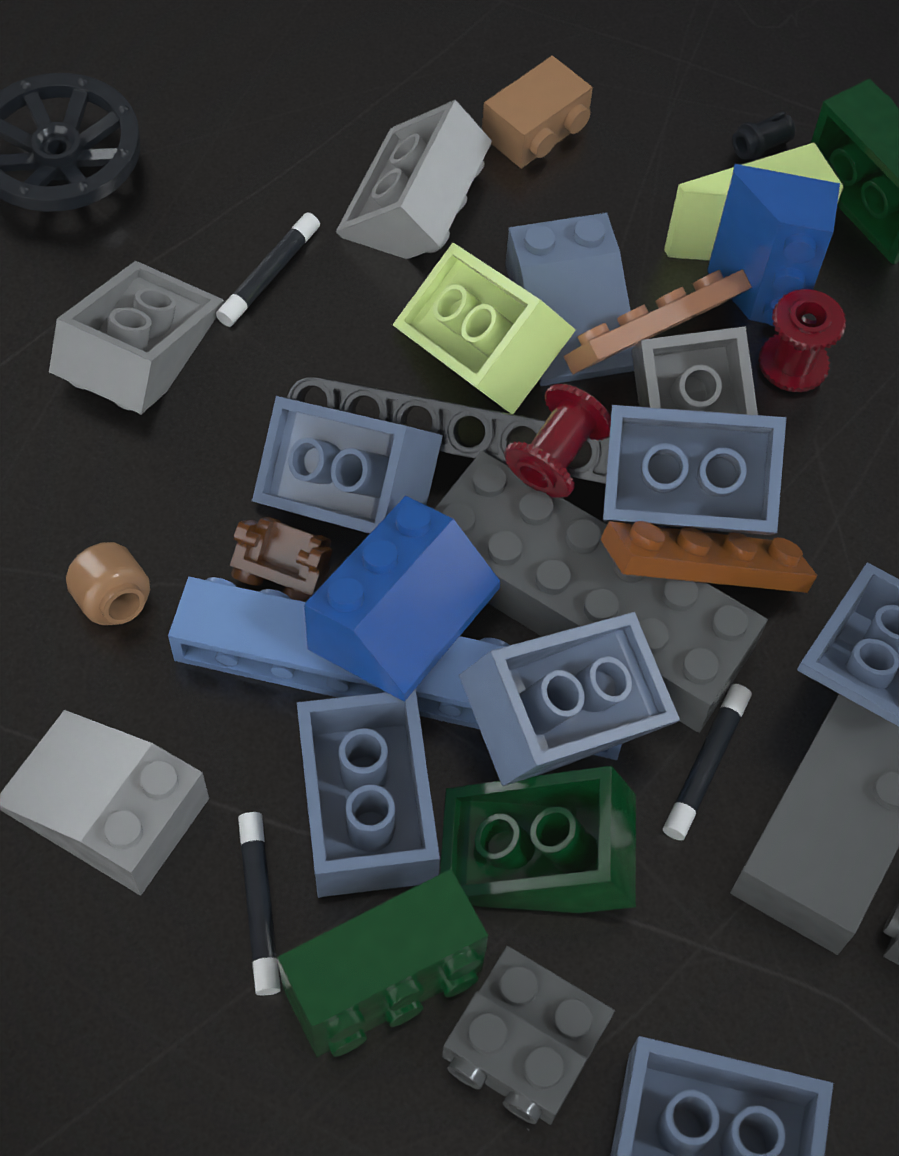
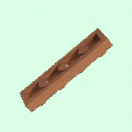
M742 269L725 278L721 271L717 270L692 283L695 292L689 295L686 294L683 287L678 288L655 300L659 309L649 313L644 304L618 317L617 321L620 327L609 331L607 324L603 323L579 335L577 338L581 346L563 356L572 375L635 346L640 340L652 338L713 309L752 288L744 270Z

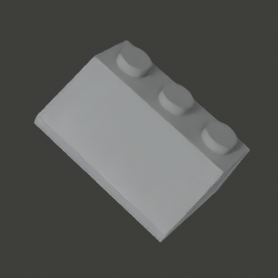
M456 100L390 128L336 232L343 239L405 259L425 252H436L447 242L450 236L448 230L456 214L467 202L466 194L473 179L484 167L483 159L492 140Z

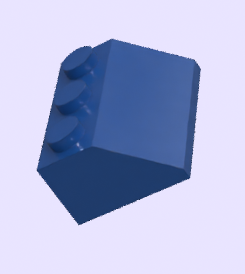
M739 164L734 165L707 272L711 274L720 270L725 278L742 269L744 270L752 288L732 298V301L749 320L774 326L772 312L775 309V304L778 303V300L783 295L794 290H813L834 231L840 183Z
M405 496L304 604L307 649L405 702L500 589V580L453 518Z

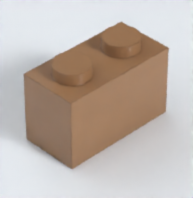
M552 55L484 102L482 130L492 140L491 144L518 167L523 168L535 158H542L547 155L556 143L570 133H578L587 124L590 118L593 87Z

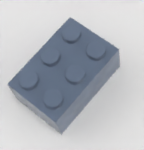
M612 405L603 522L614 521L634 524L637 521H644L656 527H691L699 530L761 535L777 533L786 417Z
M416 689L405 702L387 692L297 702L318 897L420 885L439 875L440 857Z
M638 1036L628 1057L610 1156H824L833 1083Z

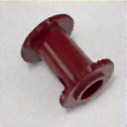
M812 289L794 290L783 295L778 300V303L775 304L772 320L774 321L773 325L776 327L775 331L779 332V334H774L773 338L765 341L764 346L761 347L758 361L760 363L759 367L762 369L761 372L774 386L786 391L803 392L820 386V383L824 382L830 370V362L828 361L829 356L826 355L827 351L824 349L830 348L831 345H836V342L840 341L841 336L844 335L846 315L840 304L823 292ZM812 314L816 317V320L806 319L803 315Z
M554 384L547 389L544 395V400L547 402L546 405L552 413L538 431L532 443L527 444L520 441L517 443L514 441L506 447L504 454L506 463L511 471L526 485L536 491L544 492L550 497L563 498L570 495L574 489L573 479L566 468L574 460L588 438L603 441L610 437L611 416L606 408L587 392L567 384Z

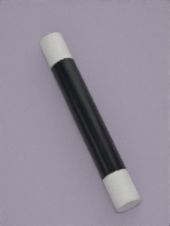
M305 213L219 308L216 316L221 323L231 327L320 227L319 220L313 214Z
M732 684L663 827V832L673 839H685L752 696L751 691L740 684Z
M248 812L240 815L238 820L255 992L257 995H272L280 992L281 989L263 820L261 813Z

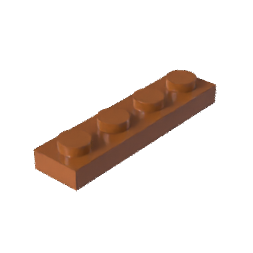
M609 521L600 539L622 574L804 593H808L818 576L802 556V550L795 543L779 537L767 540L750 538L737 532L724 535L702 532L691 527H683L682 529L656 527L644 521H637L634 524Z

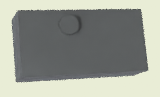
M839 694L730 894L838 955L855 935L899 848V726Z

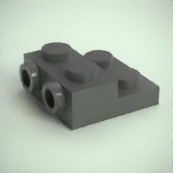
M506 946L479 992L476 991L444 1044L442 1058L450 1062L447 1068L448 1071L463 1083L475 1089H480L484 1083L505 1096L502 1102L503 1105L519 1118L531 1124H536L540 1118L551 1125L615 1010L511 947Z

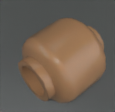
M115 542L98 543L86 548L70 564L66 575L69 593L87 618L99 625H117L131 621L142 611L150 593V582L146 573L128 549Z

